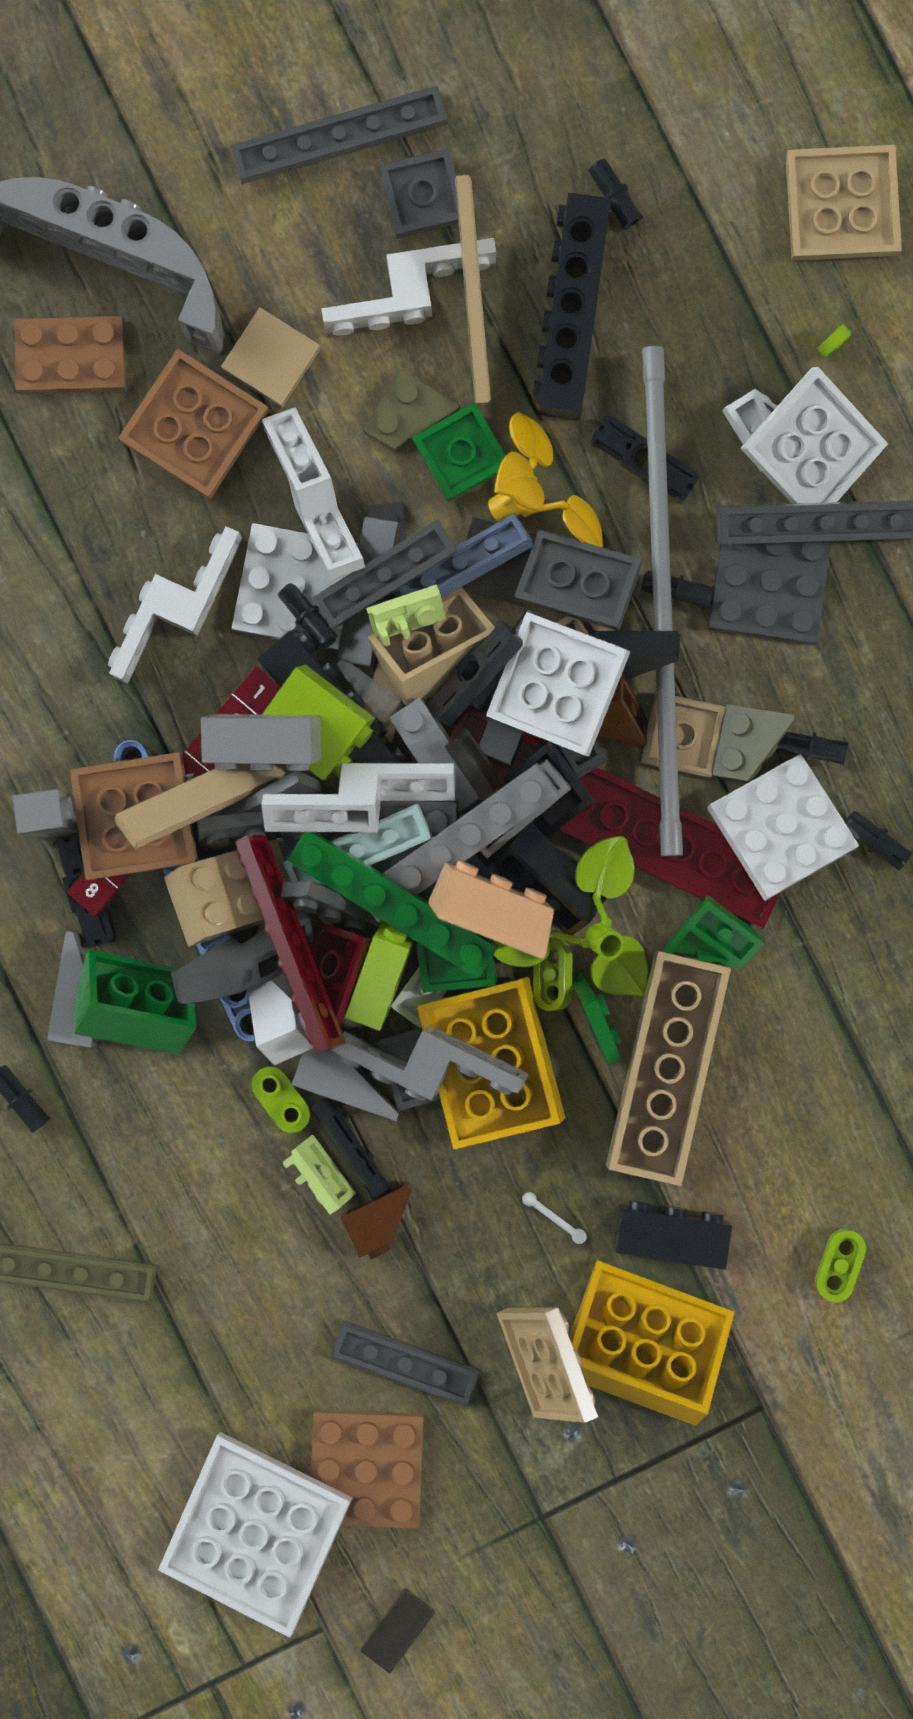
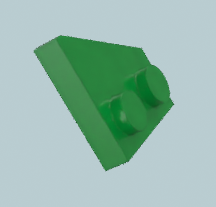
M707 895L663 944V951L673 955L675 952L693 955L699 961L708 963L720 962L724 966L742 969L765 944V938Z
M581 970L572 973V987L579 998L582 1011L608 1066L622 1060L617 1046L621 1045L622 1041L615 1025H607L605 1016L610 1015V1011L602 994L594 995Z

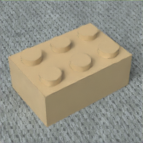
M278 840L268 841L283 881L291 882L283 865L285 860ZM238 850L180 866L164 877L188 947L265 924L260 906L252 896V885L248 874L239 862Z

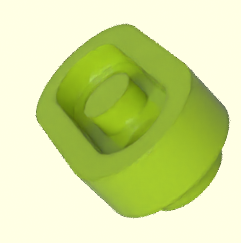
M549 938L551 950L548 957L542 962L533 965V996L536 1004L542 1010L561 1011L569 1005L572 999V950L565 940ZM556 950L559 954V960L557 962L554 959V953L556 952ZM556 987L559 990L557 999L554 996V989Z
M276 1066L264 1067L254 1075L252 1080L253 1093L275 1124L282 1131L288 1133H296L305 1128L311 1117L310 1106L296 1086L292 1085L288 1075ZM272 1078L276 1081L277 1087L275 1091L268 1092L264 1089L263 1083L265 1079ZM286 1109H296L298 1119L296 1121L287 1120L285 1117Z
M839 1229L828 1239L815 1277L816 1289L827 1301L834 1303L842 1302L853 1292L866 1254L865 1241L855 1231ZM843 1241H850L851 1249L847 1253H841L839 1250V1245ZM834 1275L838 1276L839 1284L835 1288H829L827 1285L828 1278Z

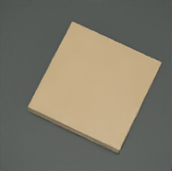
M259 307L221 365V369L283 408L319 353L321 346Z
M655 692L647 726V746H644L642 749L640 764L659 768L657 692ZM675 696L678 772L712 778L726 707Z

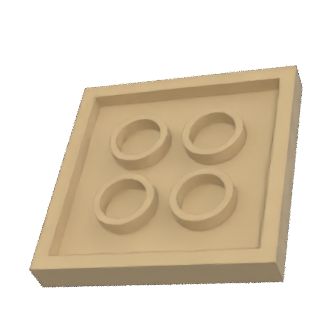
M896 145L787 150L785 156L791 261L900 255L902 245Z
M507 1308L498 1312L497 1316L533 1417L582 1423L598 1417L594 1408L595 1398L593 1392L586 1385L581 1372V1358L572 1347L568 1336V1322L559 1311V1308Z

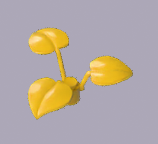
M516 412L510 419V435L514 444L524 456L517 452H510L502 460L494 492L498 494L489 499L488 502L491 514L499 522L513 513L516 516L522 514L526 518L534 513L561 509L563 510L562 518L565 525L580 542L603 548L599 519L595 511L585 500L572 495L568 498L567 502L562 500L544 504V491L537 481V477L534 476L533 470L537 466V462L543 467H548L552 464V444L546 432L535 420L524 413Z

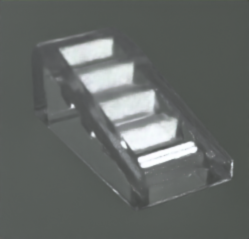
M340 659L337 663L340 672L381 723L388 727L392 722L389 717L400 711L403 707L402 700L345 659Z

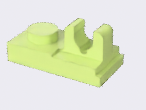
M437 585L366 608L375 637L379 636L384 646L390 645L389 637L402 633L404 640L410 638L409 630L413 631L446 619L441 594Z
M311 1135L292 1150V1155L283 1162L285 1168L292 1164L297 1167L301 1175L295 1179V1182L300 1185L307 1181L316 1199L329 1214L338 1210L356 1194L314 1135Z

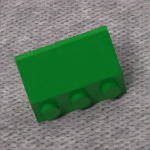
M88 949L74 1001V1034L180 1055L196 1030L195 1002L181 1004L177 1000L171 974L179 968Z

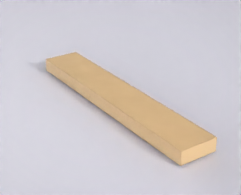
M461 175L455 178L474 401L475 403L489 402L491 397L472 181L469 175Z
M237 763L236 769H213L117 813L115 823L136 850L255 794L293 771L287 770V764H273V769L252 770L250 763Z

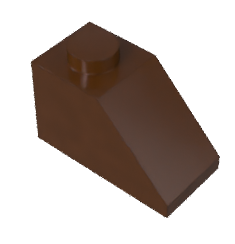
M621 675L598 735L637 747L647 746V717L625 678Z
M409 1181L379 1195L373 1200L371 1199L342 1213L341 1219L360 1258L368 1254L370 1259H373L390 1250L388 1244L394 1241L412 1188Z

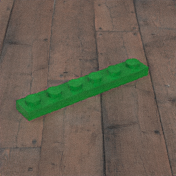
M304 832L287 860L292 865L397 930L407 934L410 938L479 979L499 946L480 934L439 919L428 904V901L316 832Z

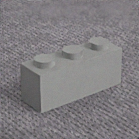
M211 714L201 717L202 763H214L215 769L221 770L236 769L237 763H250L252 770L273 769V764H287V770L291 771L309 770V764L321 760L320 715Z
M55 789L12 796L18 834L41 840L79 833L73 795Z

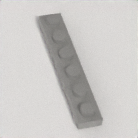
M536 763L382 874L418 895L438 880L445 862L456 866L458 860L466 861L555 798L559 792L538 763ZM373 915L377 922L381 921L380 918Z

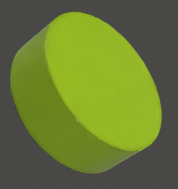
M843 323L816 350L824 358H828L851 336L852 332Z

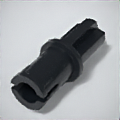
M603 158L594 162L588 169L590 176L605 198H611L610 207L622 224V228L627 230L633 227L643 216L639 213L628 195V186L621 184L606 159Z
M648 570L643 576L641 589L644 592L653 594L652 571ZM680 575V578L671 576V599H674L673 603L677 604V601L705 607V609L710 608L715 586L685 580L684 575Z
M289 583L279 591L278 597L296 618V626L298 628L302 627L319 650L328 648L336 641L338 634L322 618L319 613V607L317 605L312 606L296 585Z
M787 731L777 744L778 748L776 750L808 756L807 761H811V758L844 765L849 742L816 736L817 733L814 732L812 736Z
M854 811L846 818L845 824L854 837L868 846L867 851L870 853L876 852L893 865L895 869L900 870L904 866L902 862L907 863L913 852L887 834L888 830L886 828L881 830L859 812Z
M0 1066V1093L9 1103L7 1108L9 1110L13 1108L33 1134L51 1118L47 1116L30 1095L32 1090H26L8 1066Z

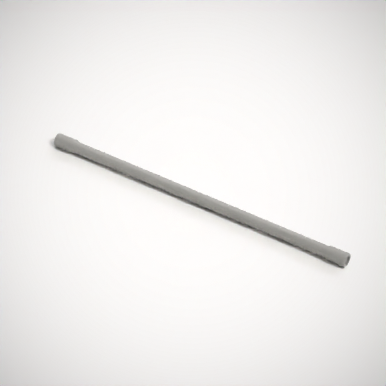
M649 346L642 349V363L646 394L654 631H673L663 388L665 381L664 348L661 346ZM674 663L656 669L661 856H683L682 824L679 815Z

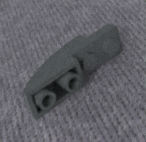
M297 910L296 915L306 941L310 945L314 941L310 915L305 911ZM266 930L253 936L243 944H240L234 937H231L173 972L171 976L177 1000L181 1004L222 998L256 987L283 974L278 964L279 956L275 945Z

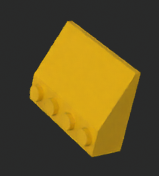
M529 976L417 1006L423 1030L428 1025H431L529 1074L518 1094L512 1091L511 1094H505L494 1089L490 1085L491 1081L480 1075L474 1078L463 1074L457 1069L458 1064L452 1062L439 1090V1095L453 1149L560 1124L565 1119Z
M597 1260L572 1326L569 1339L572 1347L581 1358V1372L586 1385L696 1426L708 1415L735 1312Z

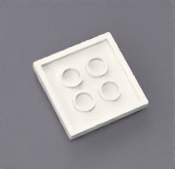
M812 367L740 449L792 504L837 502L888 443L819 367Z
M252 523L231 629L235 632L277 640L283 637L289 630H298L301 634L304 629L296 626V618L278 597L279 591L289 583L296 585L310 604L314 606L317 605L313 599L315 595L349 574L330 580L308 533ZM320 611L319 613L321 614L322 618L326 621L325 617ZM343 624L333 629L338 634V637L326 649L338 651Z
M526 612L518 632V636L523 640V646L505 665L486 716L589 757L630 651Z
M802 754L793 757L707 807L764 901L850 853L859 846Z

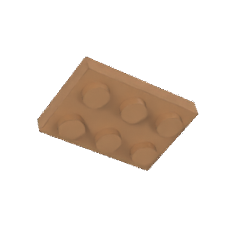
M122 316L14 319L15 381L18 394L126 391L125 325Z

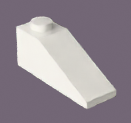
M272 980L248 989L256 1047L274 1065L313 1048L306 1038L305 1024L300 1011L295 1007L293 1001Z

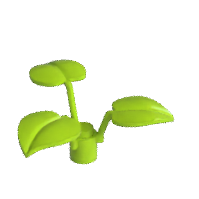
M615 836L601 840L591 846L582 855L576 868V884L584 892H594L593 901L601 917V922L591 925L586 931L585 938L555 930H550L549 937L579 944L583 948L589 947L597 954L591 963V979L594 985L601 991L612 995L644 997L648 981V968L644 950L636 939L628 935H621L611 927L612 920L608 918L601 902V895L609 899L621 896L629 889L634 878V860L628 848L627 839L622 836ZM548 940L545 957L541 959L498 941H492L499 945L494 956L505 964L517 967L536 965L547 958L551 950Z

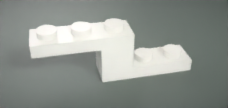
M494 238L477 240L479 271L488 269L490 264H496V247ZM460 243L387 254L392 297L321 308L325 332H333V335L343 336L353 333L356 328L368 327L370 330H381L389 327L390 323L404 321L405 324L412 325L424 322L426 317H432L427 274H433L435 277H445L453 274L454 270L463 269Z
M296 407L262 419L264 430L287 475L295 508L330 580L365 568L363 557L338 509L331 477Z
M225 526L222 535L219 533L215 535L209 548V553L212 554L207 567H200L193 584L197 587L195 592L157 574L154 575L152 582H145L139 595V601L142 602L136 615L132 613L123 630V633L127 634L121 648L115 647L109 658L110 675L128 684L158 619L198 636L243 540L238 531Z
M342 763L338 794H263L261 805L265 832H378L381 801H455L454 764Z

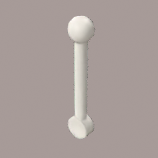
M527 1192L523 1195L522 1201L524 1205L533 1206L572 1235L575 1243L582 1244L586 1241L587 1235L584 1230L573 1228L537 1201L534 1193Z

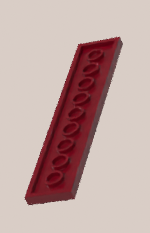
M468 706L460 715L450 739L486 796L490 797L507 785L503 778L547 743L525 733L512 767L481 756L476 751L490 717ZM598 767L579 778L595 802L559 828L558 831L589 846H593L606 838L615 836L625 837L634 860L635 868L701 900H704L708 895L735 916L763 929L780 893L764 901L718 825L679 807L682 824L683 856H661L660 797Z

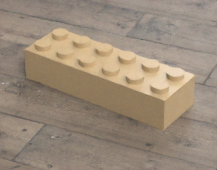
M654 951L606 1161V1166L609 1170L682 1186L731 968Z

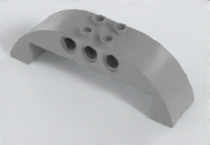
M22 177L0 181V235L4 225L7 224L187 295L178 318L187 342L221 354L224 347L223 326L220 310L202 264L192 248L174 230L157 218L142 212L141 207L125 199H121L120 203L109 199L105 192L93 186H87L84 189L61 180L42 177Z

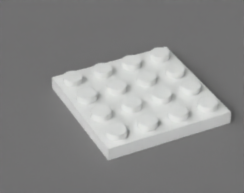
M220 1432L215 1438L158 1570L290 1638L295 1631L353 1498Z

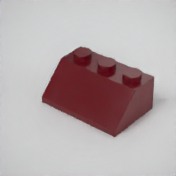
M320 922L310 951L342 1032L346 1020L345 1015L372 940Z

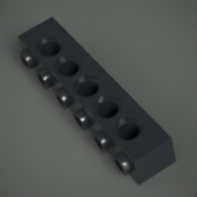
M568 192L567 204H559L556 227H563L562 240H554L551 262H557L558 269L557 276L549 275L546 297L553 298L552 311H544L542 332L549 334L547 346L540 345L537 368H544L542 382L535 381L532 403L539 404L537 415L580 421L611 198ZM575 231H583L588 234L589 239L585 242H577L571 237V234ZM570 266H579L584 270L585 274L574 278L568 275L566 269ZM565 301H574L579 305L580 309L575 313H568L562 309L561 304ZM561 336H569L574 340L575 345L564 349L557 344L556 340ZM556 371H564L570 376L571 380L566 384H557L552 380L551 375Z

